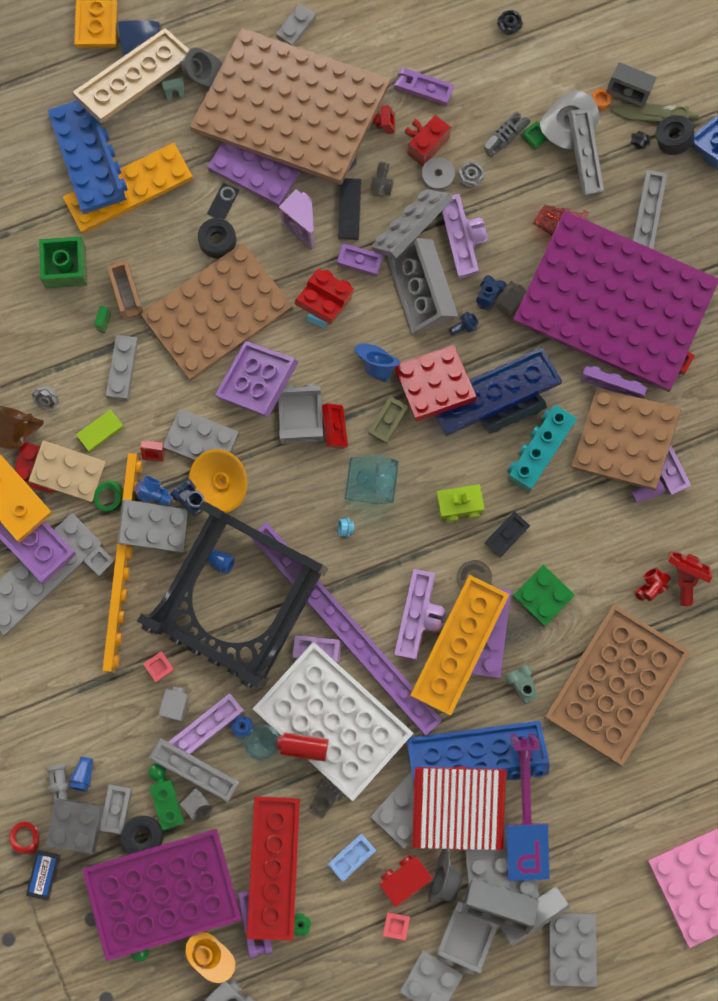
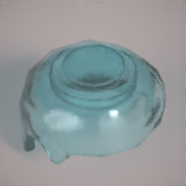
M260 724L250 729L248 737L244 740L246 753L252 759L259 761L273 756L277 752L279 737L277 730L267 724Z

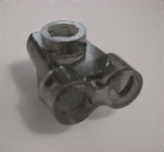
M379 162L376 178L372 177L370 190L374 191L373 196L382 198L383 195H391L393 179L387 178L390 167L389 163Z
M321 778L316 786L318 791L308 811L322 820L336 801H340L344 793L327 780ZM318 802H322L324 804L323 810H319L316 807V804Z

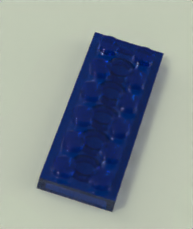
M540 347L469 379L477 401L434 416L445 436H449L561 385L562 379L543 347Z

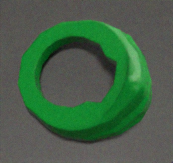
M117 481L102 482L95 490L94 502L100 510L106 512L113 511L122 503L123 488ZM107 488L115 492V501L109 507L103 506L99 501V494Z

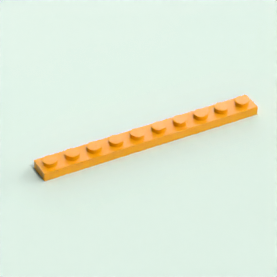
M128 453L123 500L135 501L136 495H138L135 491V486L138 481V474L142 473L143 462L140 461L137 454ZM117 544L102 670L106 673H115V669L119 668L120 655H117L118 646H121L123 641V633H120V626L125 622V611H122L123 602H127L128 589H125L126 580L129 581L130 567L127 566L128 559L132 558L133 546Z

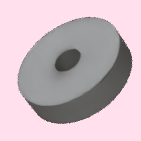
M435 157L424 164L422 168V181L428 189L444 191L454 182L455 169L449 160ZM439 172L442 175L436 176L435 173Z

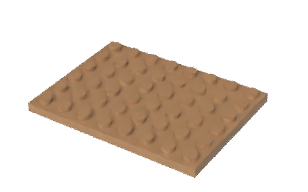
M241 28L190 125V130L342 185L386 95L391 79Z

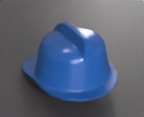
M364 343L358 344L355 347V353L364 360L366 373L382 382H387L393 373L394 367L400 364L397 358L391 356L378 346Z

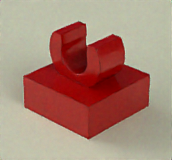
M389 105L381 106V114H376L372 123L376 124L377 129L383 128L387 134L396 133L395 113Z

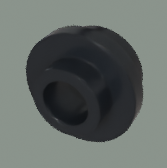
M637 131V133L631 134L632 139L630 143L638 148L645 149L647 145H650L651 141L644 132Z

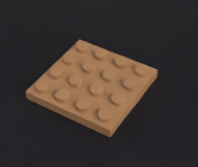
M597 388L571 466L572 469L657 491L681 414V408Z

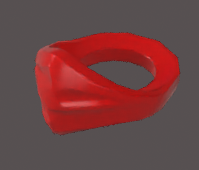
M23 821L17 823L11 829L9 839L12 848L17 853L34 854L37 851L40 836L37 827L30 822ZM23 827L29 828L33 833V842L27 847L19 845L16 841V833Z

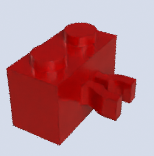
M434 115L424 127L421 126L417 119H414L412 125L417 128V131L411 130L409 127L405 129V134L413 138L408 144V155L421 166H424L450 138L451 126L437 115Z

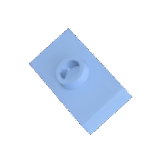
M361 833L327 865L343 882L377 850Z

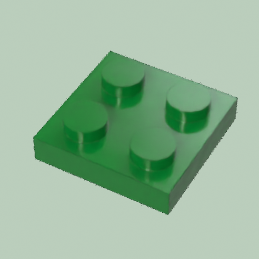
M543 564L512 597L545 627L575 594Z

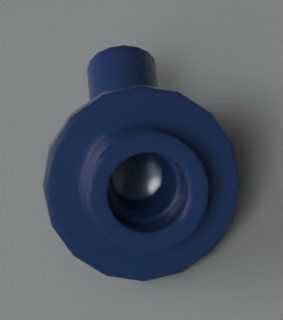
M465 312L460 317L461 322L449 328V333L454 336L465 329L468 333L476 331L479 324L477 317L473 313Z

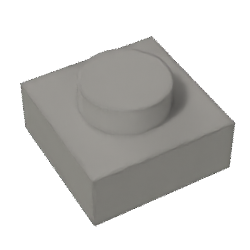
M98 546L84 562L101 577L115 563V560L102 547Z

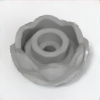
M466 162L458 172L460 181L468 187L479 185L485 176L482 166L476 162Z
M39 387L32 394L34 404L39 405L44 410L54 409L59 403L58 394L51 387Z

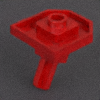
M670 551L668 562L679 569L680 605L692 606L694 587L699 579L710 583L712 579L711 567L699 562L700 559L692 554L686 556Z

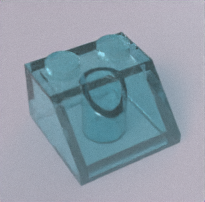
M381 454L350 458L345 500L371 504L393 503L399 461Z

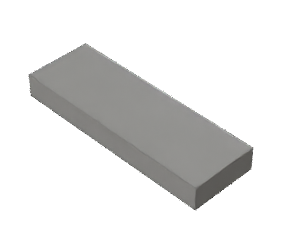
M554 887L537 899L539 904L535 924L529 934L500 926L513 947L570 908L557 887Z

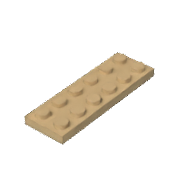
M164 28L73 91V98L96 120L103 123L181 68L179 62L183 60L189 49Z

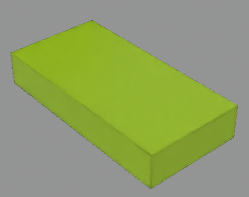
M110 409L77 433L76 436L90 453L123 429L124 426Z

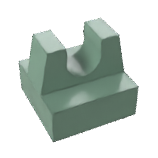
M182 77L162 81L168 100H172L171 93L174 90L179 92L180 98L184 97Z

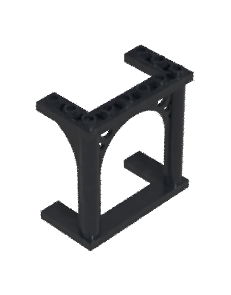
M203 500L199 509L209 514L204 526L163 599L151 613H141L137 622L142 624L141 629L150 634L162 635V633L170 635V641L180 646L182 642L190 646L188 649L190 652L198 656L201 653L208 656L210 663L218 667L220 664L228 667L227 672L241 678L240 683L250 689L266 686L269 680L267 675L321 575L325 576L328 568ZM227 524L304 565L271 626L255 639L241 643L225 642L210 635L199 623L193 608L195 583ZM184 601L188 604L187 610H178L179 606L183 607ZM188 614L191 617V622L184 627L178 626L176 619L180 615ZM192 627H195L198 629V634L194 635V632L186 633L184 631H188ZM211 639L215 640V645L213 646L209 644ZM258 642L262 643V646L259 648V650H261L259 655L257 649L254 647V645ZM243 647H248L252 652V660L249 663H245L241 658L240 653ZM229 648L236 650V659H234V655L231 652L228 654Z

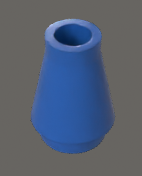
M213 549L207 562L219 573L228 574L235 564V558L229 553Z
M80 757L69 780L71 782V789L87 792L88 787H91L93 759Z

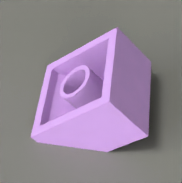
M295 189L279 206L281 224L313 249L315 247L312 200L306 193L302 192L301 194Z

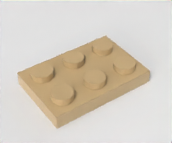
M43 440L28 482L92 503L106 461Z

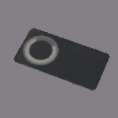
M222 183L207 214L215 218L225 219L240 190Z

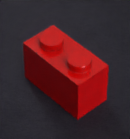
M408 855L399 862L400 868L394 872L390 869L380 877L382 881L379 885L395 907L433 879L416 855L413 858Z

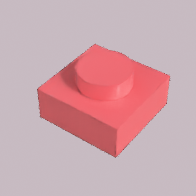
M162 651L143 664L156 683L175 670Z
M387 912L383 936L406 940L410 916Z

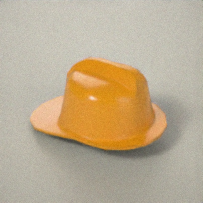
M206 932L195 934L189 938L185 953L191 968L213 983L226 982L232 977L235 971V960L231 952L213 935Z

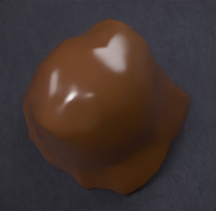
M0 406V447L4 449L22 447L26 440L43 426L44 420L34 418L31 413L25 414L14 408Z

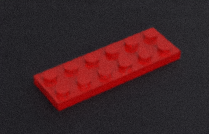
M254 796L246 939L293 941L300 811L299 798Z

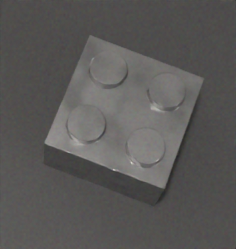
M60 798L55 799L46 846L90 854L96 852L104 806Z

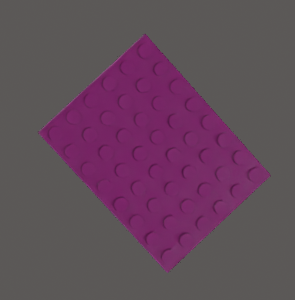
M564 210L513 322L670 392L717 287L718 278Z

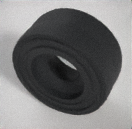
M671 115L664 118L656 128L658 147L669 155H679L689 150L695 139L692 122L682 115ZM673 132L681 133L678 138L669 137Z
M211 218L205 221L198 231V242L201 250L207 256L216 259L229 253L236 246V234L233 226L222 218ZM214 234H221L223 236L222 241L219 243H214L211 238Z
M149 816L133 817L126 822L121 831V844L128 854L153 848L163 843L164 834L161 825L156 819ZM140 830H145L149 836L147 842L143 844L136 840V834Z

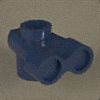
M486 275L480 283L482 288L476 299L478 306L483 310L492 309L495 299L506 290V282L502 280L496 281L492 276Z
M190 479L180 487L175 488L170 495L195 517L203 512L199 509V506L204 500V496L195 490L197 487Z

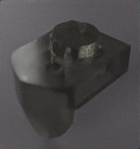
M195 787L178 802L195 822H204L211 817L212 805Z

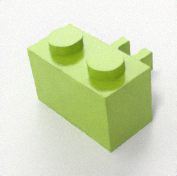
M480 484L440 490L436 493L440 521L446 520V523L458 521L460 517L466 516L467 519H475L484 513L485 508Z

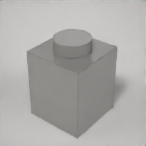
M175 686L172 687V690L165 689L159 716L183 722L190 695L185 694L186 689Z

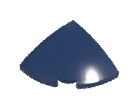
M150 20L119 21L118 29L123 57L159 33L160 22Z

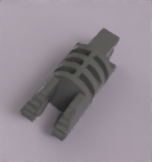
M515 112L488 139V142L484 145L486 154L493 157L500 150L504 149L529 125L531 120L527 117L521 118V114Z

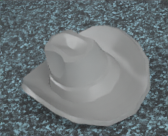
M581 91L567 93L555 102L540 121L542 134L551 143L560 148L574 149L568 112L590 108L593 128L595 130L599 120L596 102L590 95Z

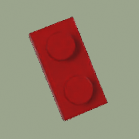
M330 403L322 405L327 447L340 449L348 447L343 405Z

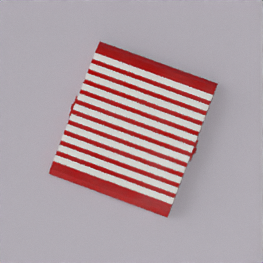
M462 766L453 768L415 767L412 847L451 850L503 849L506 769L468 768Z

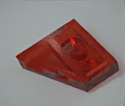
M544 205L534 219L533 225L553 236L564 210L585 220L590 212L587 210L574 212L570 211L571 208H556L555 206Z

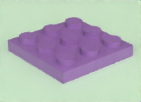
M245 341L215 396L222 401L268 418L295 370L298 361L290 356Z

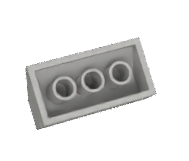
M416 238L397 258L387 257L412 334L443 326L458 317L433 240Z

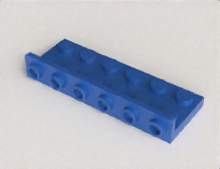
M76 100L48 109L47 111L82 213L86 214L127 200L124 193L128 191L124 178L119 179L118 176L122 174L118 161L113 162L112 159L116 157L112 145L108 146L106 142L110 140L106 128H101V124H104V122L100 123Z
M540 721L409 738L407 746L413 788L415 767L453 768L462 766L468 768L506 769V780H520L518 751H515L510 743V734L515 733L519 740H522V737H526L528 740V733H533L539 740V750H531L530 777L539 778L548 775L550 761Z

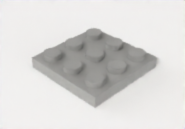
M506 829L504 830V844L501 850L465 849L468 885L472 878L483 879L491 885L497 887L505 886L513 892L525 893L533 898H539L537 880L508 881Z

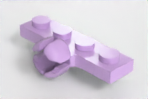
M460 194L451 196L453 200L442 210L458 277L461 279L480 273L474 247L477 244L486 242L488 235L482 218L466 219Z
M413 569L395 656L417 660L423 633L425 631L439 632L443 627L444 623H441V620L438 619H445V609L442 606L432 604L430 601L436 577L435 573Z

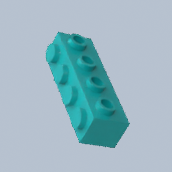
M554 405L552 410L549 408L546 410L541 418L544 421L541 427L536 426L530 435L533 438L529 445L525 443L518 453L521 455V458L518 462L513 461L507 470L510 473L507 480L527 493H530L577 420L575 416L557 405Z

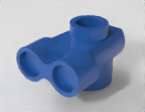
M145 476L143 482H137L135 491L138 494V498L142 501L150 502V500H153L164 506H168L171 502V495L168 494L169 490L160 487L161 482L157 479Z

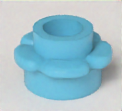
M349 517L339 519L338 535L349 538L350 534L354 533L353 521H350Z

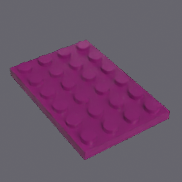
M217 828L82 869L106 961L242 920Z

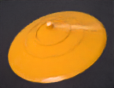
M212 449L199 455L192 464L189 480L191 479L197 487L195 490L203 494L205 502L225 513L233 511L241 504L247 492L248 481L244 466L235 455L222 449Z

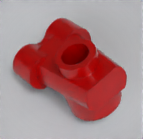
M657 567L652 568L643 576L646 583L636 590L634 594L640 601L646 599L652 602L658 594L668 589L667 583L671 578L666 572H660Z

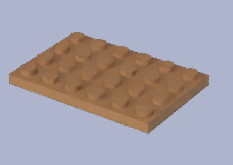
M241 243L141 313V316L187 378L192 381L243 345L245 341L250 340L291 311L293 306L246 245Z
M613 604L544 718L618 765L623 766L690 651Z

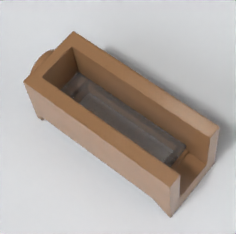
M117 261L111 266H107L124 321L141 316V313L144 311L128 261Z

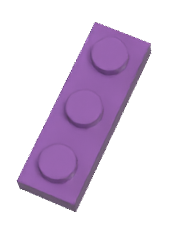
M586 366L580 378L582 381L604 389L638 398H643L647 387L642 386L643 384L638 381L624 380L618 374L604 373L595 366Z

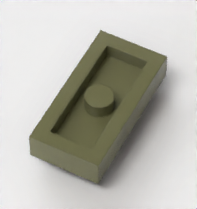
M390 396L368 431V434L387 445L407 412L408 406Z

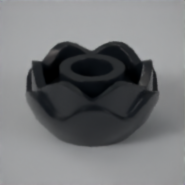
M506 10L498 17L497 24L504 34L513 35L520 31L523 21L518 12Z

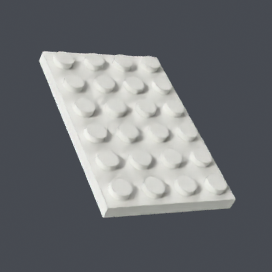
M314 642L253 708L281 736L286 732L329 739L326 762L309 761L352 801L413 734L410 729Z

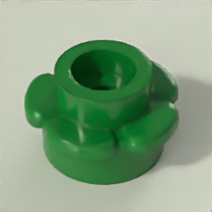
M303 913L295 914L294 936L307 935L311 927L310 918L305 917Z

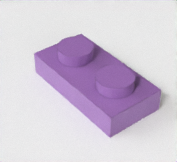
M343 243L337 265L377 277L383 255Z

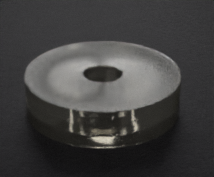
M467 561L461 565L457 572L456 580L461 590L468 576L476 574L479 580L491 585V570L482 561Z

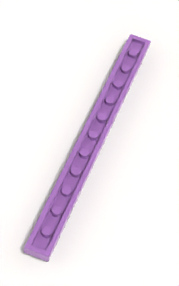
M267 522L258 529V531L288 546ZM251 537L293 585L304 565ZM318 581L307 602L426 736L442 719L428 704L410 696L413 690L412 685Z

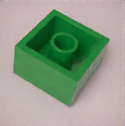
M81 236L39 239L40 280L45 288L87 285L86 245Z

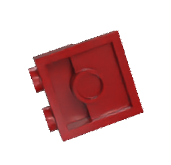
M318 268L308 280L307 286L296 298L295 305L331 325L351 300L354 288L347 280L340 281L335 278L331 271Z

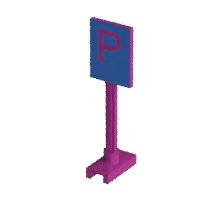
M515 733L510 734V743L515 751H518V758L520 759L522 823L506 825L508 881L550 879L548 823L533 824L531 814L530 758H532L531 750H539V740L533 733H528V740L526 737H522V740H519Z

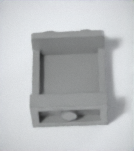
M306 384L304 387L296 388L293 385L285 386L279 397V435L281 444L324 442L320 386L315 384Z
M457 900L437 950V955L441 956L440 961L453 966L454 962L462 965L461 970L471 975H474L475 972L481 974L482 966L494 934L500 925L461 913L463 903Z

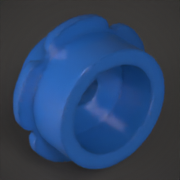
M242 715L237 716L231 724L232 732L239 738H244L246 735L249 736L253 731L252 720Z

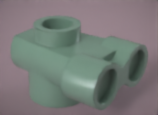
M529 664L505 675L508 684L513 685L517 696L524 704L539 697L531 677L533 672ZM524 686L531 688L530 694L524 693Z

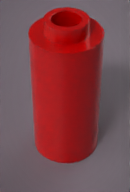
M284 732L283 737H278L277 750H281L280 755L326 762L329 739Z

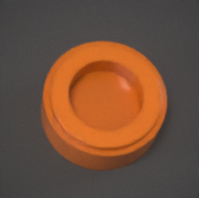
M597 89L591 95L598 106V111L606 110L610 106L612 96L606 93V89Z

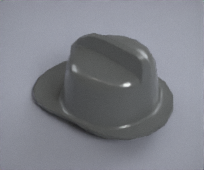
M195 47L187 52L183 60L179 62V65L182 67L183 74L187 79L211 87L222 66V62L215 55Z
M443 849L439 855L434 878L429 889L428 900L433 904L438 899L450 902L455 901L461 888V874L450 865L448 849Z

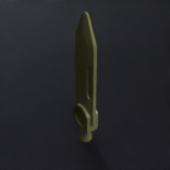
M629 102L615 106L611 110L613 113L628 120L661 122L664 118L671 115H682L689 120L698 121L699 112H691L689 107L646 103L644 107Z

